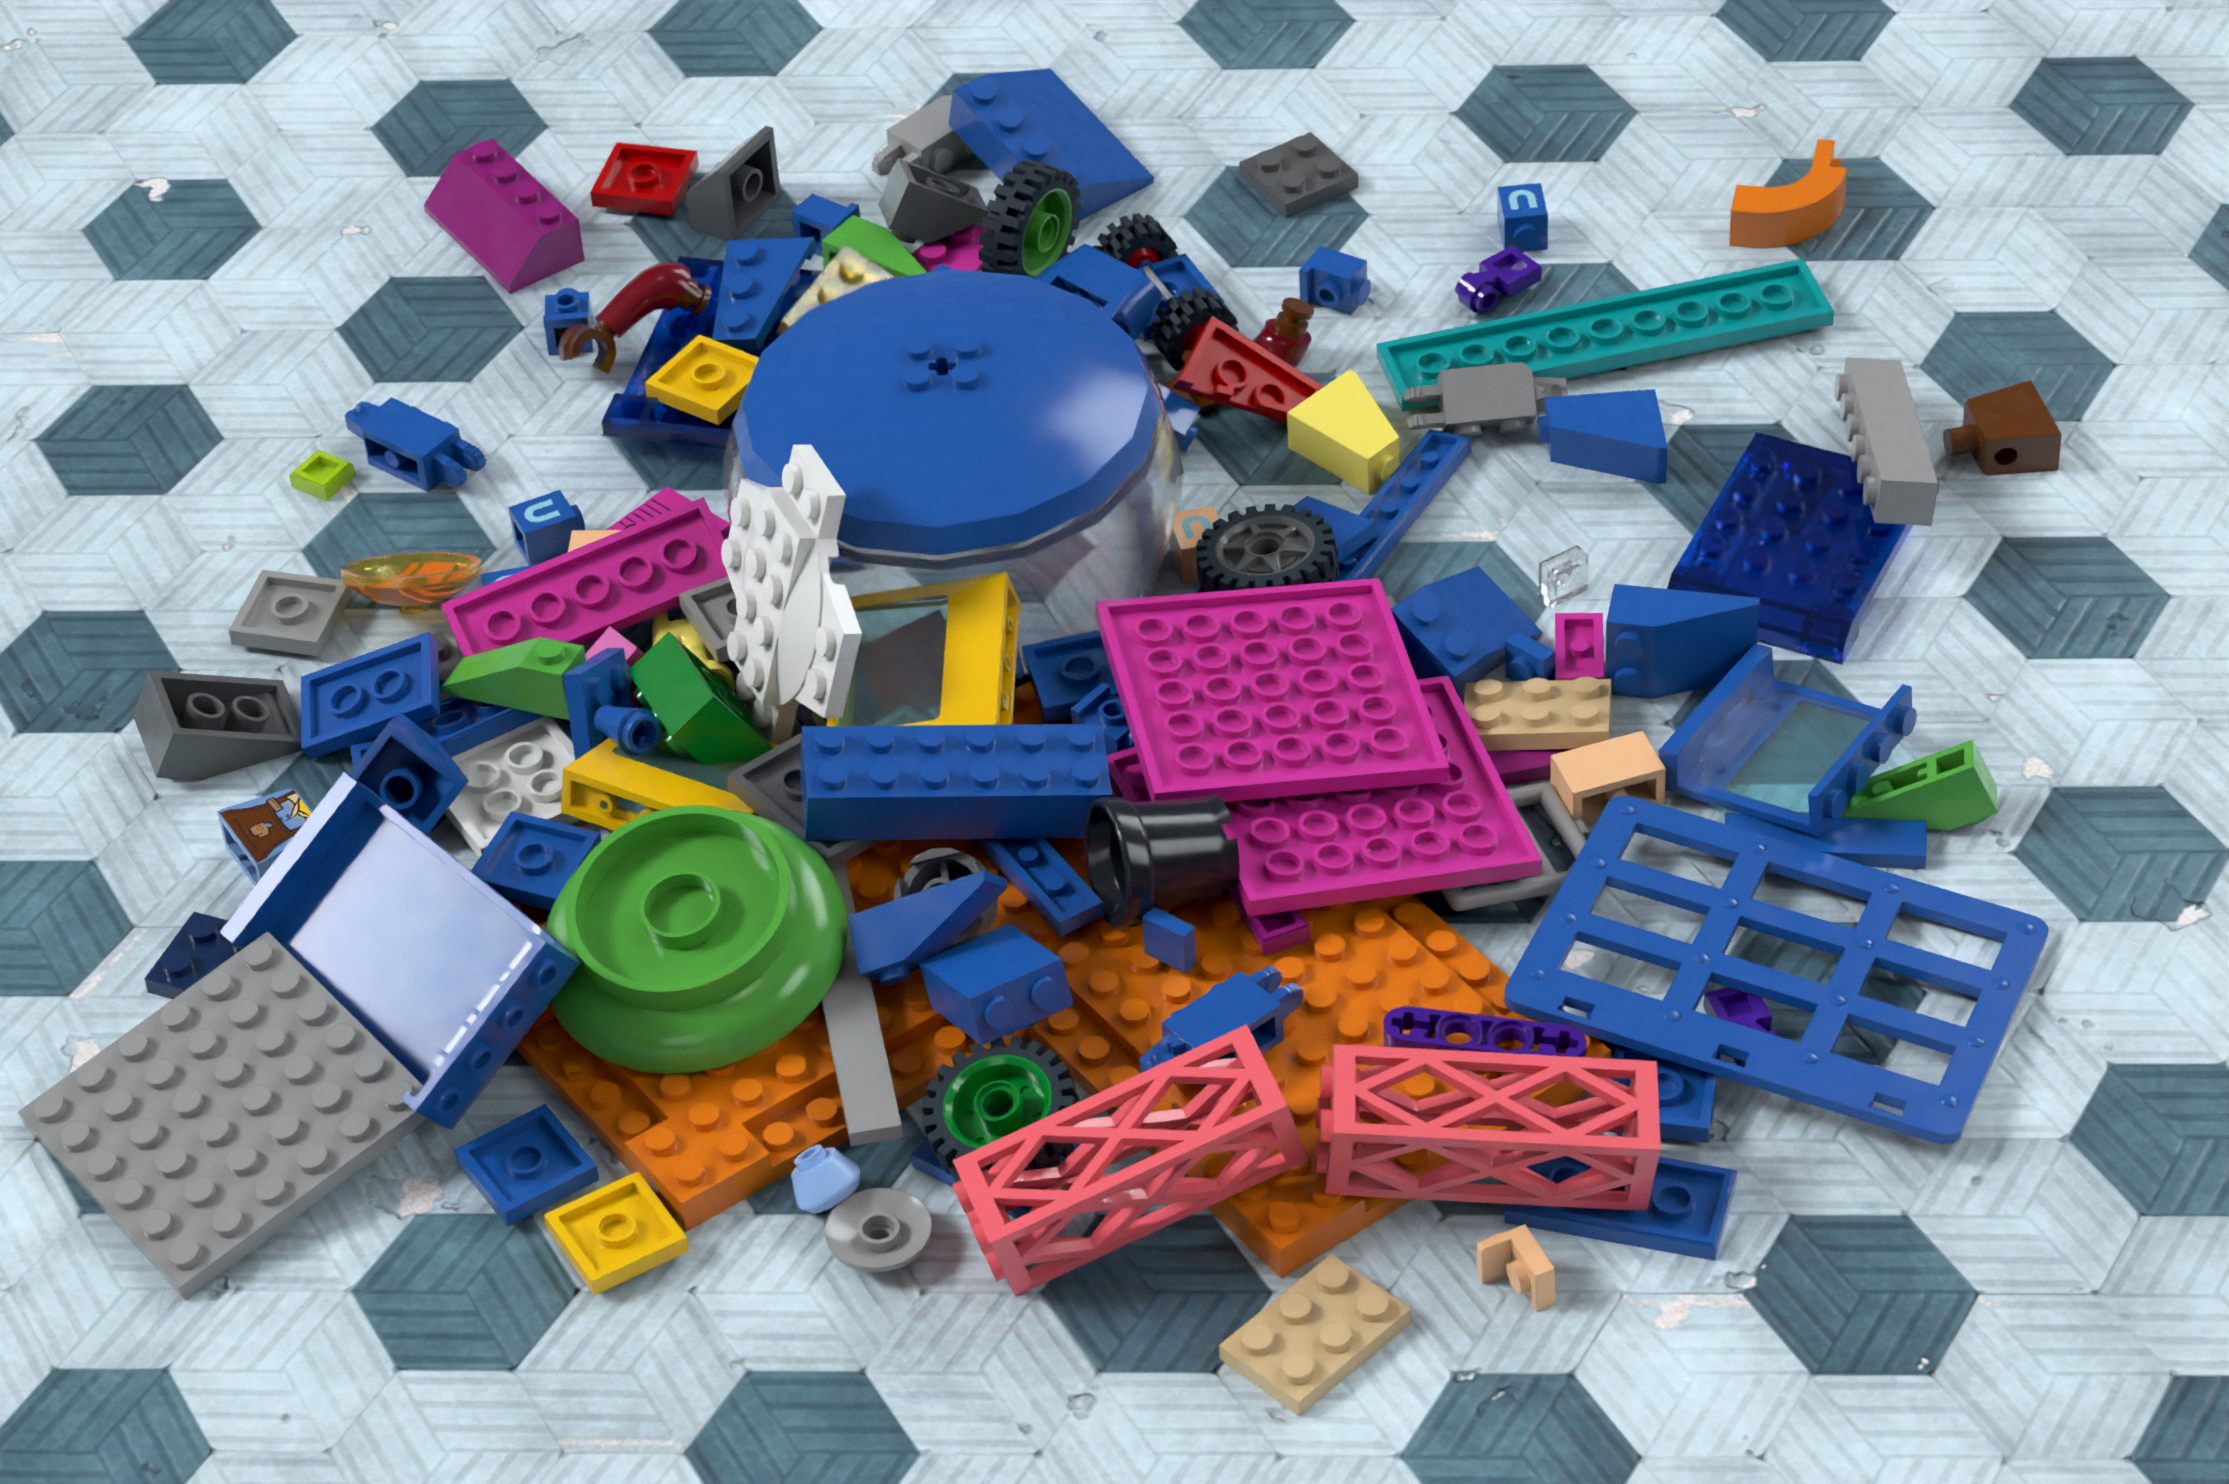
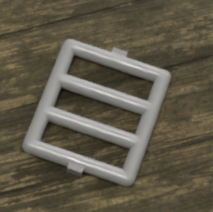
M1545 782L1506 789L1516 810L1517 807L1541 803L1576 860L1590 832L1582 819H1573L1553 785ZM1519 813L1542 859L1540 876L1514 881L1491 882L1487 886L1465 890L1462 887L1442 889L1441 892L1453 910L1464 911L1558 893L1570 870L1555 872Z

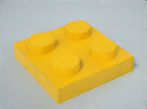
M698 335L645 382L646 396L720 425L739 407L759 357Z
M639 1171L544 1214L546 1229L594 1296L689 1252L687 1236Z

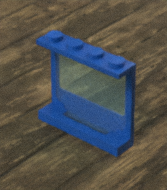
M1754 643L1658 750L1659 758L1666 768L1665 791L1820 836L1833 820H1837L1842 815L1846 804L1852 797L1865 788L1869 777L1880 764H1885L1888 761L1892 750L1902 738L1909 736L1913 731L1917 712L1912 707V686L1902 684L1882 709L1774 679L1772 647Z

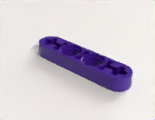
M1412 1006L1395 1008L1387 1013L1383 1020L1385 1047L1586 1057L1585 1036L1578 1029L1567 1025ZM1404 1030H1410L1409 1034H1403ZM1430 1032H1435V1039L1430 1038ZM1453 1033H1464L1472 1038L1464 1044H1453L1445 1040L1448 1035ZM1506 1039H1514L1523 1043L1524 1046L1515 1051H1507L1498 1047L1497 1044ZM1534 1045H1539V1051H1534ZM1566 1049V1053L1560 1054L1559 1050Z

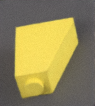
M1350 369L1287 412L1288 448L1368 495L1385 484L1400 466L1399 436L1357 373Z

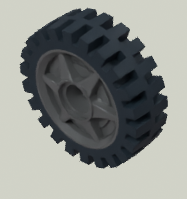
M1265 504L1264 511H1258L1255 505L1246 507L1245 515H1241L1236 510L1228 514V522L1221 518L1213 523V529L1207 528L1202 533V540L1198 539L1196 545L1197 574L1201 593L1326 583L1339 580L1338 553L1332 527L1328 522H1324L1322 516L1319 514L1312 516L1311 510L1303 507L1295 512L1294 505L1284 504L1281 510H1276L1275 504Z

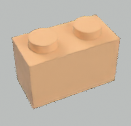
M1643 730L1551 755L1550 784L1557 791L1573 819H1582L1586 826L1597 823L1608 801L1616 796L1626 795L1659 805L1665 804L1666 768Z

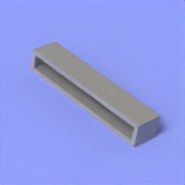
M1846 357L1844 374H1837L1834 394L1835 401H1841L1840 419L1841 421H1846V441L1852 442V462H1858V483H1864V505H1870L1875 523L1932 526L1938 480L1901 360Z

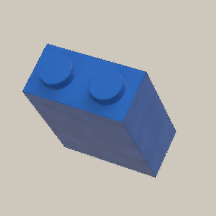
M1010 923L918 962L931 1008L981 1045L1074 1005L1062 959Z

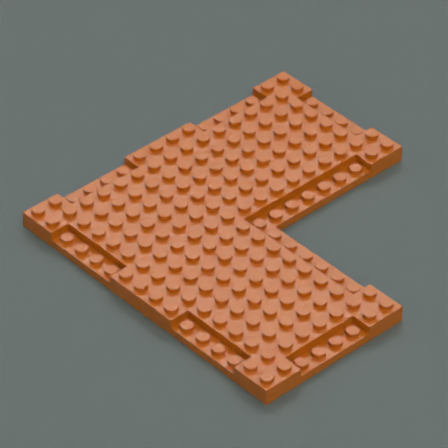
M1030 681L1014 689L1012 725L1072 724L1071 717L1044 722ZM1112 790V797H1113V796L1117 797V796L1115 795V793L1113 792V790ZM1045 838L1092 889L1085 858L1084 838ZM973 839L882 840L845 862L856 913L894 901V888L898 879H904L906 872L912 867V865H909V862L915 856L932 848H952L980 861L990 873L1005 878L1007 889L998 897L997 914L988 932L1010 923L1060 957L1074 1003L1071 1007L1041 1019L1039 1023L1029 1029L1015 1031L1012 1036L1022 1037L1024 1040L1030 1037L1032 1040L1041 1043L1045 1051L1050 1048L1058 1055L1060 1061L1064 1062L1072 1079L1090 1096L1140 1074V1058L1163 1038L1162 1022L1168 1019L1176 1010L1185 1008L1206 994L1214 985L1223 983L1241 971L1249 977L1258 970L1261 971L1263 967L1266 968L1267 965L1269 967L1272 965L1282 973L1281 988L1289 982H1294L1304 990L1303 993H1305L1303 995L1304 999L1301 1001L1302 1004L1283 1019L1284 1040L1262 1055L1288 1105L1308 1161L1207 1207L1281 1279L1412 1200L1325 1194V1173L1315 1172L1317 1140H1320V1128L1315 1127L1317 1096H1320L1321 1065H1331L1334 1044L1385 1047L1383 1020L1391 1010L1402 1006L1543 1022L1517 1014L1508 1009L1504 1003V992L1510 977L1414 896V894L1301 909L1299 911L1310 927L1311 940L1265 957L1227 894L1208 897L1162 910L1193 925L1195 928L1196 964L1185 974L1145 954L1143 925L1116 930L1102 917L1060 937ZM546 923L541 925L540 927L545 929ZM921 970L911 972L910 980L891 986H883L880 984V981L870 978L899 1111L927 1096L926 1088L930 1080L939 1082L936 1071L944 1063L953 1069L954 1064L951 1056L960 1050L966 1057L973 1055L970 1045L977 1042L931 1008ZM821 1002L800 1025L770 1047L733 1064L693 1073H650L629 1069L600 1058L570 1036L558 1021L550 1004L515 1048L631 1173L639 1171L670 1215L686 1232L791 1173L797 1167L794 1160L810 1147L821 1145L823 1149L835 1148L849 1140ZM1404 1030L1403 1034H1409L1410 1030ZM1430 1032V1038L1435 1039V1032ZM1453 1033L1445 1038V1040L1453 1044H1464L1472 1039L1464 1033ZM1583 1034L1586 1038V1057L1611 1059V1050L1597 1038ZM1002 1036L1007 1047H1009L1012 1036ZM1506 1039L1499 1042L1497 1046L1503 1050L1515 1051L1523 1047L1524 1044L1518 1040ZM990 1042L983 1045L985 1050L991 1048ZM1534 1045V1051H1539V1045ZM1560 1049L1559 1053H1566V1049ZM1356 1064V1068H1360V1070L1376 1066ZM1469 1070L1489 1080L1514 1073ZM1425 1071L1388 1087V1089L1416 1101L1457 1090ZM1563 1079L1527 1096L1557 1108L1571 1104L1589 1092ZM1174 1083L1151 1112L1183 1109L1205 1087H1198L1196 1084ZM1252 1099L1237 1106L1230 1116H1239L1258 1106L1255 1100ZM1122 1102L1112 1108H1109L1106 1111L1110 1115H1112L1125 1102ZM1360 1119V1123L1380 1124L1386 1121ZM1465 1124L1457 1127L1502 1131H1519L1523 1129L1522 1127ZM1150 1146L1146 1149L1154 1155L1160 1146ZM1279 1148L1273 1151L1266 1159L1281 1153ZM1426 1148L1386 1159L1417 1177L1453 1161ZM1238 1150L1206 1154L1183 1177L1217 1178ZM1357 1171L1349 1174V1177L1371 1178Z

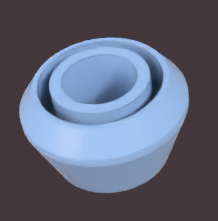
M815 1145L802 1152L794 1160L797 1167L792 1171L791 1179L796 1204L799 1209L820 1213L828 1210L850 1196L859 1185V1166L833 1147L823 1149L821 1145Z

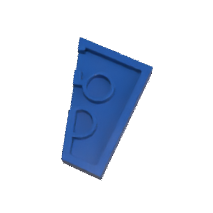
M814 237L731 240L727 242L712 340L741 351L760 350L781 313L780 304L789 289L794 290L801 278L799 271L806 259L811 260L817 250Z

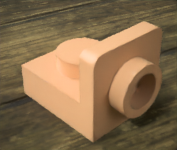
M1525 1224L1506 1232L1496 1233L1477 1244V1272L1483 1284L1508 1276L1517 1294L1524 1293L1536 1311L1556 1304L1555 1268Z

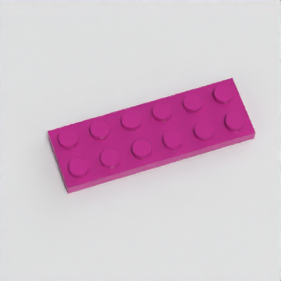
M702 497L442 603L441 607L463 657L539 637L583 646L599 639L609 626L619 631L680 606V593L727 577L728 574L721 557L724 538L705 498Z

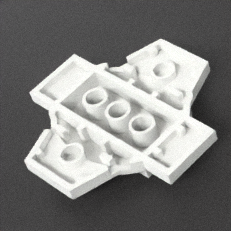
M793 445L789 464L784 466L782 472L783 487H767L749 479H741L737 498H734L731 502L730 516L732 523L728 539L723 541L721 549L722 562L736 597L738 614L734 632H730L727 640L729 658L735 662L740 670L736 680L737 695L744 702L753 720L767 740L777 745L791 739L797 708L800 704L805 705L823 718L843 717L862 636L845 584L837 585L836 582L832 583L829 574L831 560L839 557L836 538L846 494L812 445Z

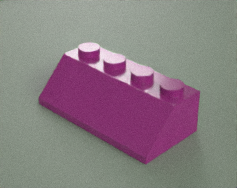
M492 138L484 142H478L472 147L456 153L424 203L425 212L510 294L585 261L579 219Z

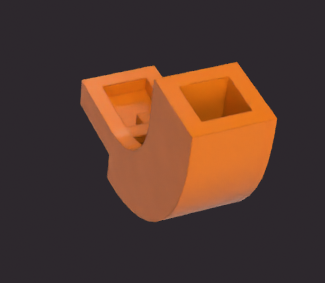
M1817 140L1813 164L1809 173L1795 183L1780 187L1736 185L1731 207L1729 246L1774 248L1793 245L1811 239L1833 225L1844 209L1847 183V168H1842V159L1834 158L1835 141Z

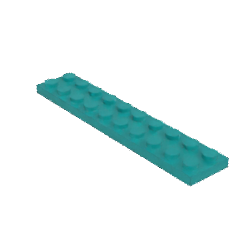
M1798 259L1376 343L1377 359L1402 412L1439 405V400L1419 403L1404 401L1403 390L1412 387L1437 385L1436 378L1440 370L1523 362L1532 370L1533 377L1568 379L1833 325L1834 310L1805 260Z

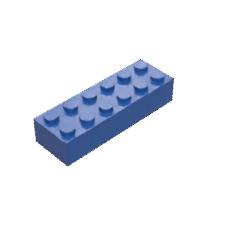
M1102 724L802 726L799 770L806 841L1084 838L1085 817L1090 803L1099 798L1112 797Z

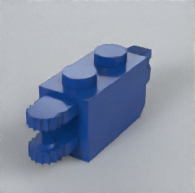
M391 397L381 406L361 401L353 410H349L344 415L347 429L364 440L369 465L428 493L441 482L448 485L451 484L452 487H460L468 480V475L464 468L477 472L486 465L485 455L475 445L472 446L471 443L461 439L459 428Z
M1267 965L1266 968L1263 967L1261 971L1258 970L1249 977L1241 971L1223 983L1214 985L1206 994L1185 1008L1176 1010L1168 1019L1162 1022L1163 1038L1140 1058V1073L1246 1024L1261 1053L1264 1054L1284 1040L1283 1019L1302 1004L1301 1001L1304 999L1303 995L1305 994L1303 993L1304 990L1294 982H1289L1281 988L1282 973L1272 965L1270 967ZM1232 1051L1215 1060L1237 1057L1235 1052ZM1196 1084V1085H1197L1198 1087H1206L1208 1084Z

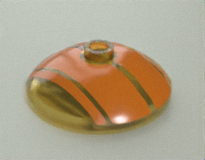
M399 553L350 562L340 568L341 581L346 586L373 602L399 606L400 613L416 614L428 611V604L448 599L471 584L481 573L482 563L480 558L463 553Z

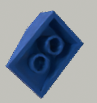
M1479 566L1425 585L1391 608L1417 680L1449 676L1458 695L1465 691L1466 683H1476L1505 662V641L1514 633L1519 631L1535 641L1543 633Z
M1614 584L1606 621L1605 679H1611L1612 695L1656 699L1717 685L1752 645L1758 643L1760 598Z

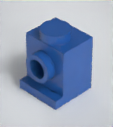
M811 194L791 212L794 238L814 237L817 247L814 254L823 257L822 240L851 216L860 217L859 205L851 203L848 207Z
M1319 246L1299 270L1300 300L1309 305L1314 303L1351 315L1359 305L1365 304L1370 294L1371 282L1367 279V260Z
M564 288L558 291L557 294L545 295L543 322L549 356L559 355L561 337H558V328H567L581 323L593 325L589 292H579L573 288ZM593 339L588 340L583 345L581 353L593 352Z
M1102 682L1071 708L1072 724H1102L1107 755L1134 747L1119 697L1111 694L1109 685Z

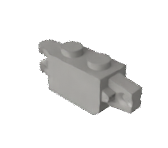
M952 95L938 98L888 128V146L879 151L871 162L872 171L879 176L884 177L888 174L891 176L897 159L900 158L943 174L974 155L975 153L948 125Z
M1523 362L1440 370L1436 378L1437 385L1412 387L1403 390L1404 401L1419 403L1439 400L1440 413L1415 414L1406 418L1408 429L1421 430L1442 427V432L1454 431L1455 435L1465 437L1481 435V428L1499 427L1500 433L1527 430V424L1533 423L1537 416L1545 414V397L1568 396V386L1565 378L1533 377L1532 370Z

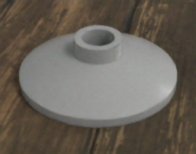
M873 1188L850 1195L832 1210L825 1226L826 1243L832 1255L842 1264L864 1272H886L911 1263L923 1253L932 1235L931 1216L926 1206L915 1196L892 1188Z

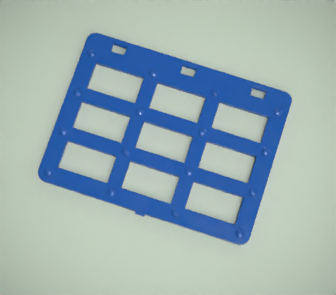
M1622 795L1610 799L1507 982L1504 992V1003L1508 1009L1517 1014L1546 1023L1571 1026L1591 1037L1929 1142L1946 1145L1958 1141L1965 1129L2046 944L2049 929L2041 918L1636 797ZM1637 832L1735 862L1721 889L1622 860L1621 857L1633 835ZM1768 871L1868 901L1856 928L1852 929L1755 900L1753 897L1765 873ZM1609 886L1705 915L1706 918L1693 943L1689 944L1591 914L1604 888ZM1902 911L2003 941V944L1991 970L1895 942L1887 939L1899 912ZM1738 926H1742L1841 956L1828 985H1824L1726 955L1725 952ZM1579 941L1677 971V974L1663 1001L1560 969L1574 943ZM1873 967H1878L1974 996L1978 1000L1966 1026L1963 1027L1867 998L1860 994ZM1713 982L1814 1014L1800 1043L1695 1010L1709 983ZM1564 1006L1590 1013L1591 1018L1587 1019L1562 1010ZM1846 1023L1952 1055L1939 1086L1834 1054L1833 1051ZM1719 1053L1745 1061V1067L1716 1059ZM1874 1102L1903 1110V1114L1900 1116L1872 1106Z

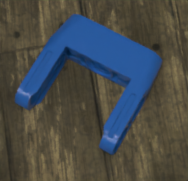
M1087 244L1081 245L1050 265L1036 278V280L1091 300L1134 341L1140 336L1163 299L1161 291L1145 274Z

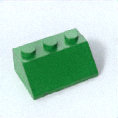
M669 631L627 671L638 687L633 692L634 696L646 709L655 715L660 724L661 731L665 733L662 736L663 739L679 756L684 757L689 752L702 765L754 760L773 749L731 687Z

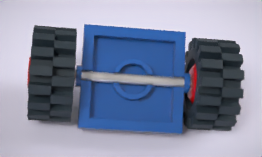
M1134 213L1132 221H1130L1125 215L1119 218L1121 225L1116 227L1112 222L1107 226L1110 233L1108 235L1103 233L1099 235L1097 240L1102 246L1094 245L1093 248L1142 272L1161 291L1163 299L1143 329L1140 337L1144 341L1152 339L1156 348L1177 372L1182 370L1185 364L1181 359L1184 351L1193 349L1205 324L1212 316L1239 332V328L1236 326L1238 321L1224 304V300L1186 253L1179 255L1175 251L1178 249L1176 243L1152 216L1146 214L1143 218L1140 213Z

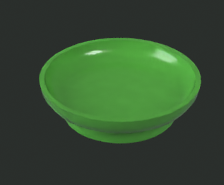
M701 805L678 806L646 814L621 826L602 840L569 878L554 902L544 930L580 960L581 964L552 1000L550 1006L560 1024L571 1037L598 1057L616 1065L650 1073L678 1074L711 1070L733 1064L755 1055L788 1035L811 1014L827 994L837 976L847 945L848 919L842 890L822 856L811 844L787 827L767 818L741 811Z

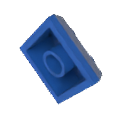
M400 712L386 725L349 774L371 789L426 835L429 834L469 782L442 745Z

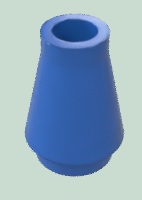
M607 704L601 706L595 713L594 726L596 730L605 734L628 755L638 756L649 753L657 746L660 740V724L655 715L648 709L615 707Z

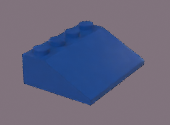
M1051 68L987 73L953 90L948 125L1003 183V176L1007 172H1012V167L1017 163L1022 164L1023 160H1035L1070 172L1073 175L1072 177L1076 178L1078 182L1076 188L1080 189L1081 197L1077 200V202L1081 203V212L1075 216L1080 221L1154 182V176Z

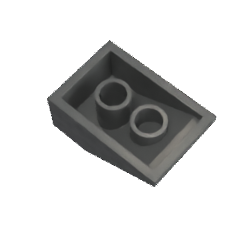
M149 671L132 714L156 778L204 780L303 751L301 749V723L283 680Z

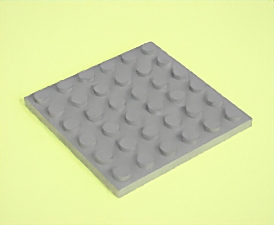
M268 931L17 1112L24 1125L184 1300L207 1285L428 1120V1118L415 1112L401 1100L407 1091L416 1096L423 1085Z

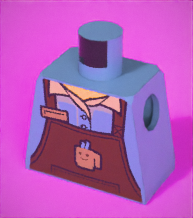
M288 788L217 811L225 847L254 886L260 881L317 807L315 806L310 809L294 789Z

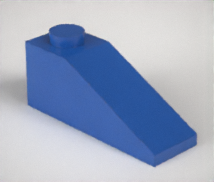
M983 870L847 916L859 975L880 981V984L883 986L897 985L910 980V973L920 970L918 962L943 952L1007 889L1006 879Z

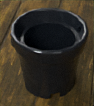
M1213 794L1195 798L1130 802L1125 797L1113 796L1099 798L1090 803L1085 817L1084 828L1087 869L1092 890L1103 901L1104 919L1114 929L1119 930L1143 925L1142 917L1148 911H1151L1153 907L1166 910L1208 897L1231 893L1230 889L1236 888L1240 870L1237 838L1227 840L1224 829L1220 825L1232 822L1230 813L1221 798Z

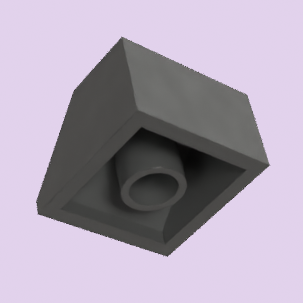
M766 125L737 146L686 193V206L688 208L691 229L727 242L736 240L781 198L774 130L772 127Z
M900 158L897 159L878 204L888 228L892 230L891 233L897 239L910 244H915L916 239L930 244L981 222L983 217H987L989 213L977 187Z

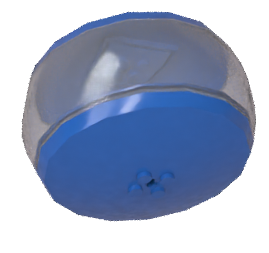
M955 269L874 281L808 310L761 353L733 420L723 459V492L731 526V502L734 498H737L741 479H749L767 487H783L782 472L784 466L789 464L793 445L813 446L846 494L836 538L839 557L831 560L829 574L832 583L836 582L837 585L845 584L852 606H862L854 610L862 632L860 640L861 650L902 629H910L917 622L924 619L934 620L938 626L947 625L949 596L1006 573L1010 585L1007 597V610L1017 607L1019 612L1017 651L1025 672L1021 679L1015 680V688L1030 681L1023 661V646L1099 630L1095 618L1096 601L1150 597L1179 510L1184 478L1178 443L1161 389L1150 365L1135 341L1091 300L1028 276Z

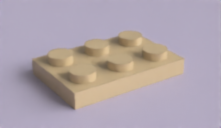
M1587 676L1579 677L1575 680L1551 681L1544 678H1532L1527 681L1514 682L1485 679L1477 683H1466L1464 707L1486 751L1576 749L1610 739L1611 679H1596Z
M1330 1254L1219 1345L1220 1360L1300 1417L1410 1325L1411 1308L1342 1260Z

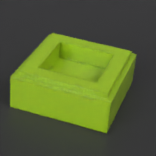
M317 450L289 476L293 488L328 501L355 477L353 463Z

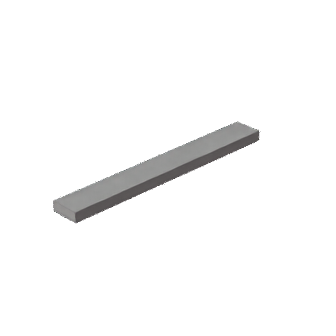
M843 863L831 871L842 890L847 908V916L856 912L846 866ZM848 924L847 945L843 961L830 989L821 1000L850 1145L857 1146L903 1138L871 981L870 978L859 975Z

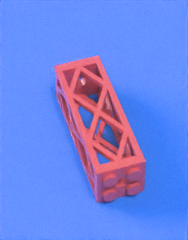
M1246 1024L953 1160L961 1180L952 1184L996 1281L1007 1278L1015 1296H1018L1308 1161L1288 1105ZM1232 1051L1235 1052L1237 1057L1215 1060ZM1173 1083L1208 1084L1183 1109L1151 1112ZM1252 1099L1255 1100L1258 1106L1239 1116H1230L1237 1106ZM1122 1102H1125L1111 1116L1090 1118ZM1045 1142L1080 1143L1057 1167L1023 1171ZM1150 1146H1160L1153 1156L1114 1174H1103L1108 1166ZM1279 1148L1281 1153L1266 1159L1273 1151ZM1238 1150L1217 1178L1183 1177L1206 1154ZM999 1160V1161H998L992 1168H990L988 1171H987V1170H985V1171H983V1172L981 1171L980 1168H982V1167H984V1166H987V1165H989V1164H991V1163H993V1162ZM1171 1203L1139 1218L1152 1205ZM1021 1206H1033L1027 1214L1013 1221L1010 1220L1007 1214ZM1110 1210L1090 1237L1055 1236L1078 1213ZM1041 1262H1044V1263H1042V1264H1040V1265H1038V1266H1036V1267H1034V1268H1031V1269H1029V1270H1027V1268H1026L1027 1266H1029V1265L1032 1264V1263H1041Z
M1334 1044L1331 1065H1321L1320 1096H1317L1315 1127L1320 1128V1140H1317L1315 1172L1325 1173L1326 1195L1647 1211L1661 1152L1657 1061ZM1356 1064L1376 1065L1362 1070L1356 1068ZM1469 1070L1514 1073L1489 1080ZM1425 1071L1457 1090L1416 1101L1388 1089V1087ZM1609 1078L1631 1079L1630 1087ZM1566 1079L1597 1097L1554 1108L1527 1095ZM1360 1119L1386 1120L1380 1124L1360 1123ZM1465 1124L1522 1127L1523 1129L1519 1131H1502L1457 1127ZM1603 1132L1622 1133V1137L1597 1135ZM1426 1148L1453 1161L1417 1177L1386 1159ZM1568 1156L1593 1168L1556 1184L1528 1169L1526 1166ZM1357 1171L1371 1178L1349 1177V1174ZM1491 1176L1510 1185L1475 1184L1468 1182H1472L1475 1180ZM1621 1186H1624V1190H1625V1191H1608V1190H1610V1189L1617 1188V1187H1621Z

